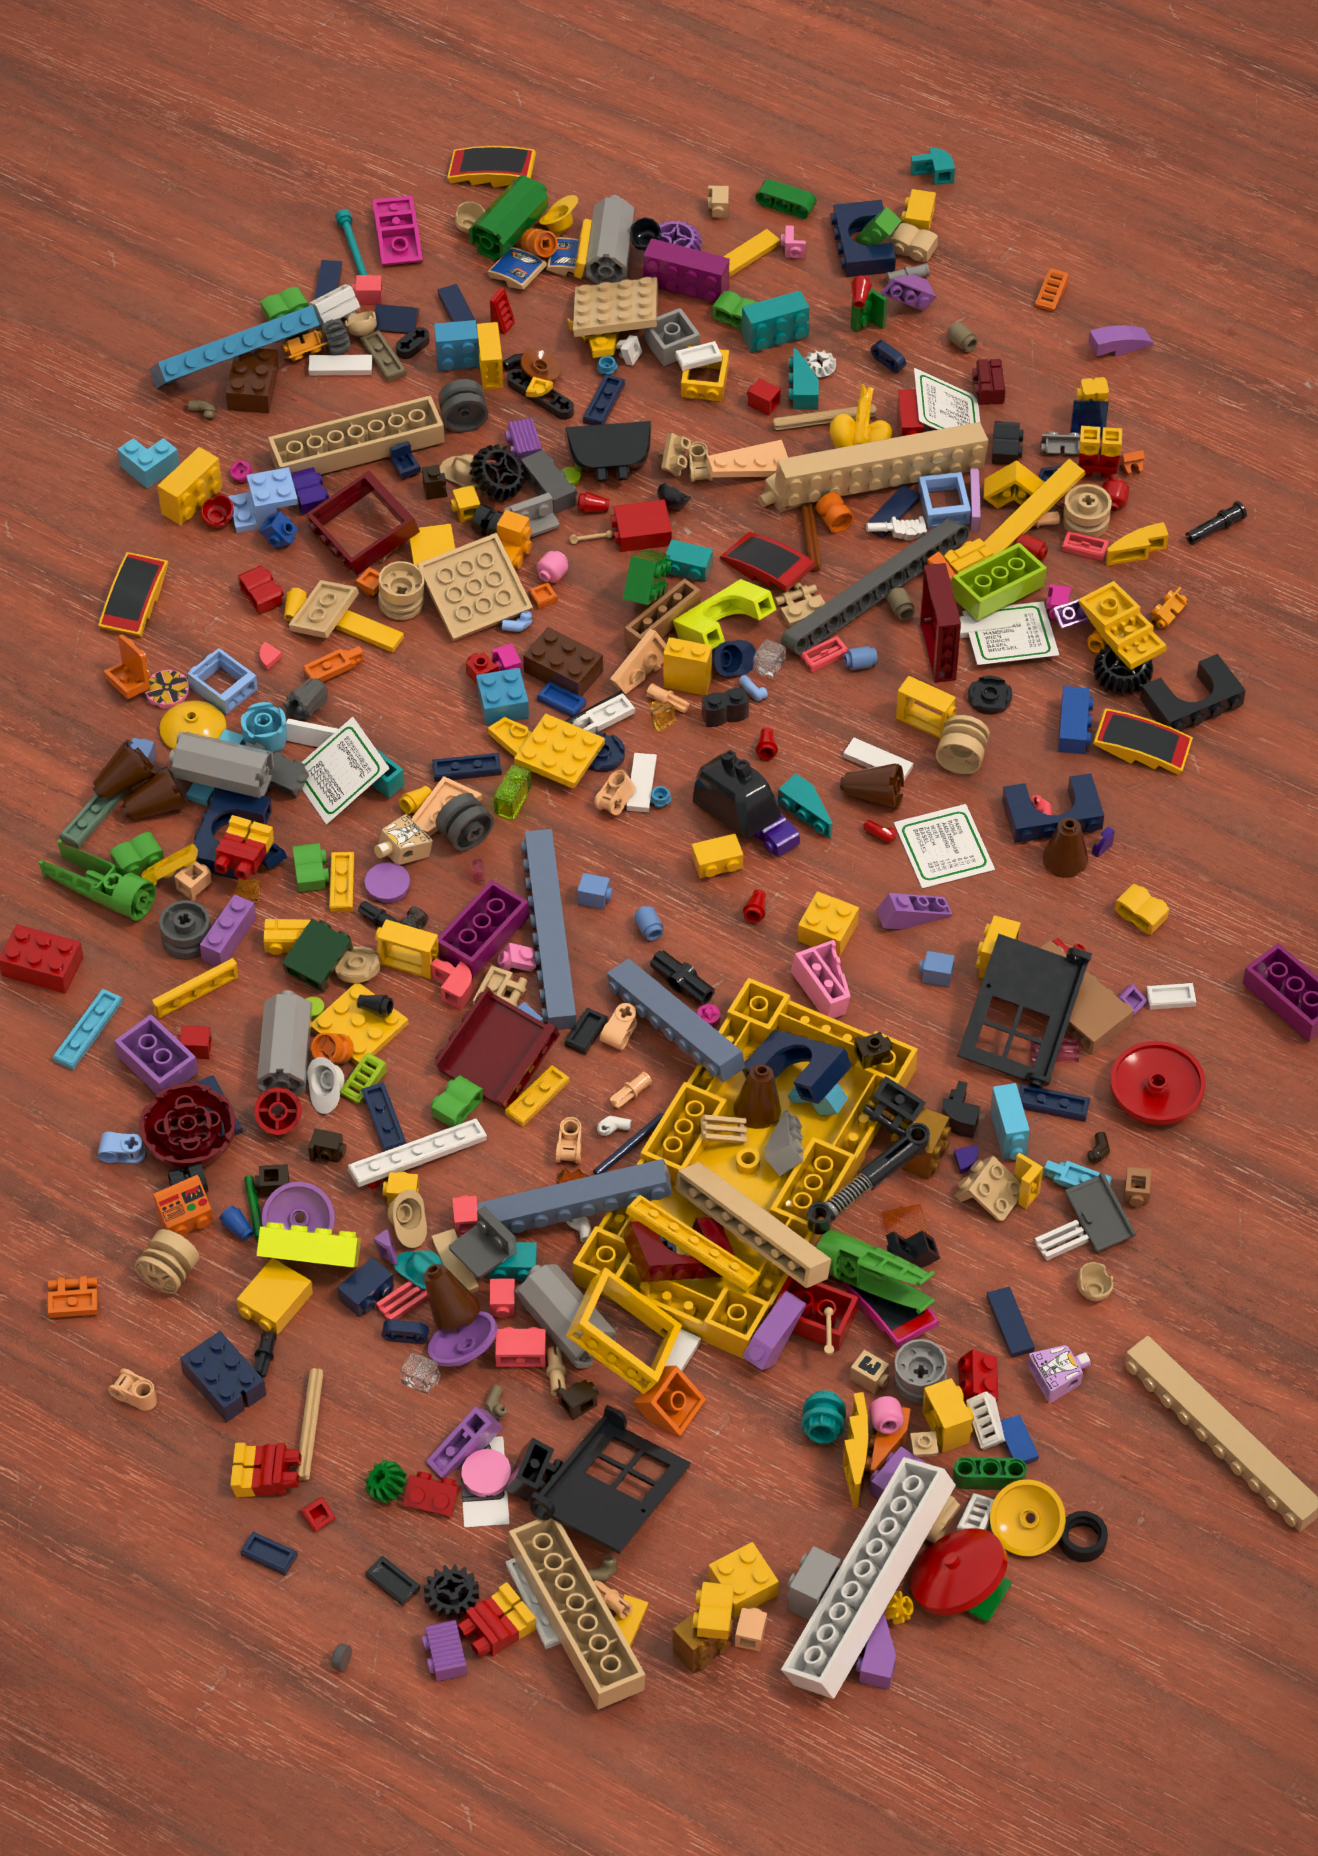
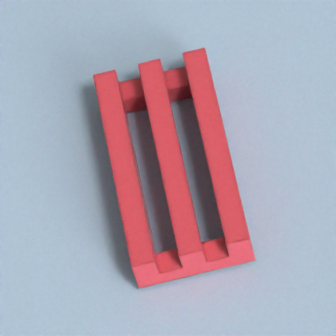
M1067 531L1062 551L1104 561L1109 541Z
M835 636L802 652L800 659L805 661V665L810 667L809 670L811 672H814L843 658L848 648L838 636Z
M408 1281L378 1301L376 1308L387 1320H398L428 1299L427 1290L425 1291V1289H421L411 1281ZM420 1293L419 1296H417L416 1298H414L413 1300H411L410 1302H408L407 1304H405L410 1298H412V1297L415 1296L416 1294ZM398 1306H402L401 1308H399L398 1310H396V1311L393 1312L392 1314H389L391 1311H393V1310H394L395 1308H397Z

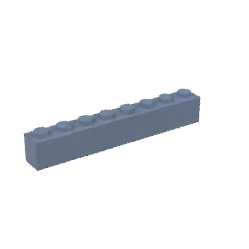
M629 958L607 972L609 990L614 995L620 996L624 1003L633 1005L640 1017H645L649 1020L651 1025L656 1030H661L669 1041H674L682 1052L691 1055L698 1065H703L712 1077L716 1076L719 1080L725 1082L746 1068L742 1051Z
M664 1159L479 1202L477 1206L478 1210L485 1206L512 1234L521 1233L525 1230L542 1228L559 1222H567L572 1219L627 1207L639 1195L649 1201L661 1200L672 1196L670 1172Z

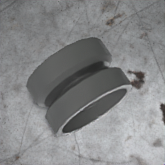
M458 379L442 387L438 394V402L445 427L451 431L463 433L476 430L488 419V408L483 388L479 383L470 379Z
M463 793L450 799L442 807L435 823L436 828L448 838V841L458 851H467L479 845L489 835L494 825V817L472 793Z
M189 900L177 901L167 906L159 919L163 948L169 955L182 960L195 959L201 956L200 943L211 929L209 914L203 905Z

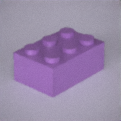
M149 1015L114 1040L117 1057L155 1094L170 1086L185 1083L198 1073L196 1057L152 1015Z

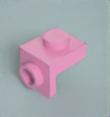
M786 226L785 234H781V246H785V258H805L806 241L794 240V226Z
M509 943L500 951L498 964L501 969L507 971L512 967L532 972L536 968L534 949Z

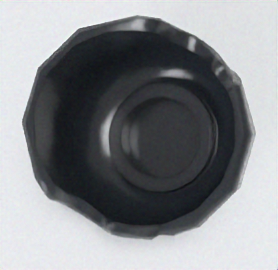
M647 217L636 220L631 225L630 238L632 245L638 250L646 251L651 238L661 241L659 224L654 219Z
M666 483L661 484L657 489L659 500L665 499L666 507L670 510H681L691 499V496L668 486Z

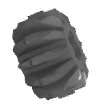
M331 319L322 324L321 332L324 342H327L326 347L329 353L340 355L350 349L349 336L345 325H343L340 319Z

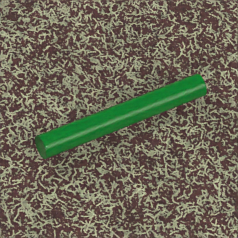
M247 1175L244 1177L254 1235L255 1239L258 1240L260 1227L263 1225L254 1177Z

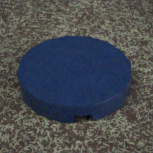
M597 733L596 735L605 738V744L589 766V769L596 772L613 771L624 761V744L615 735L611 734L610 736L606 735V733Z

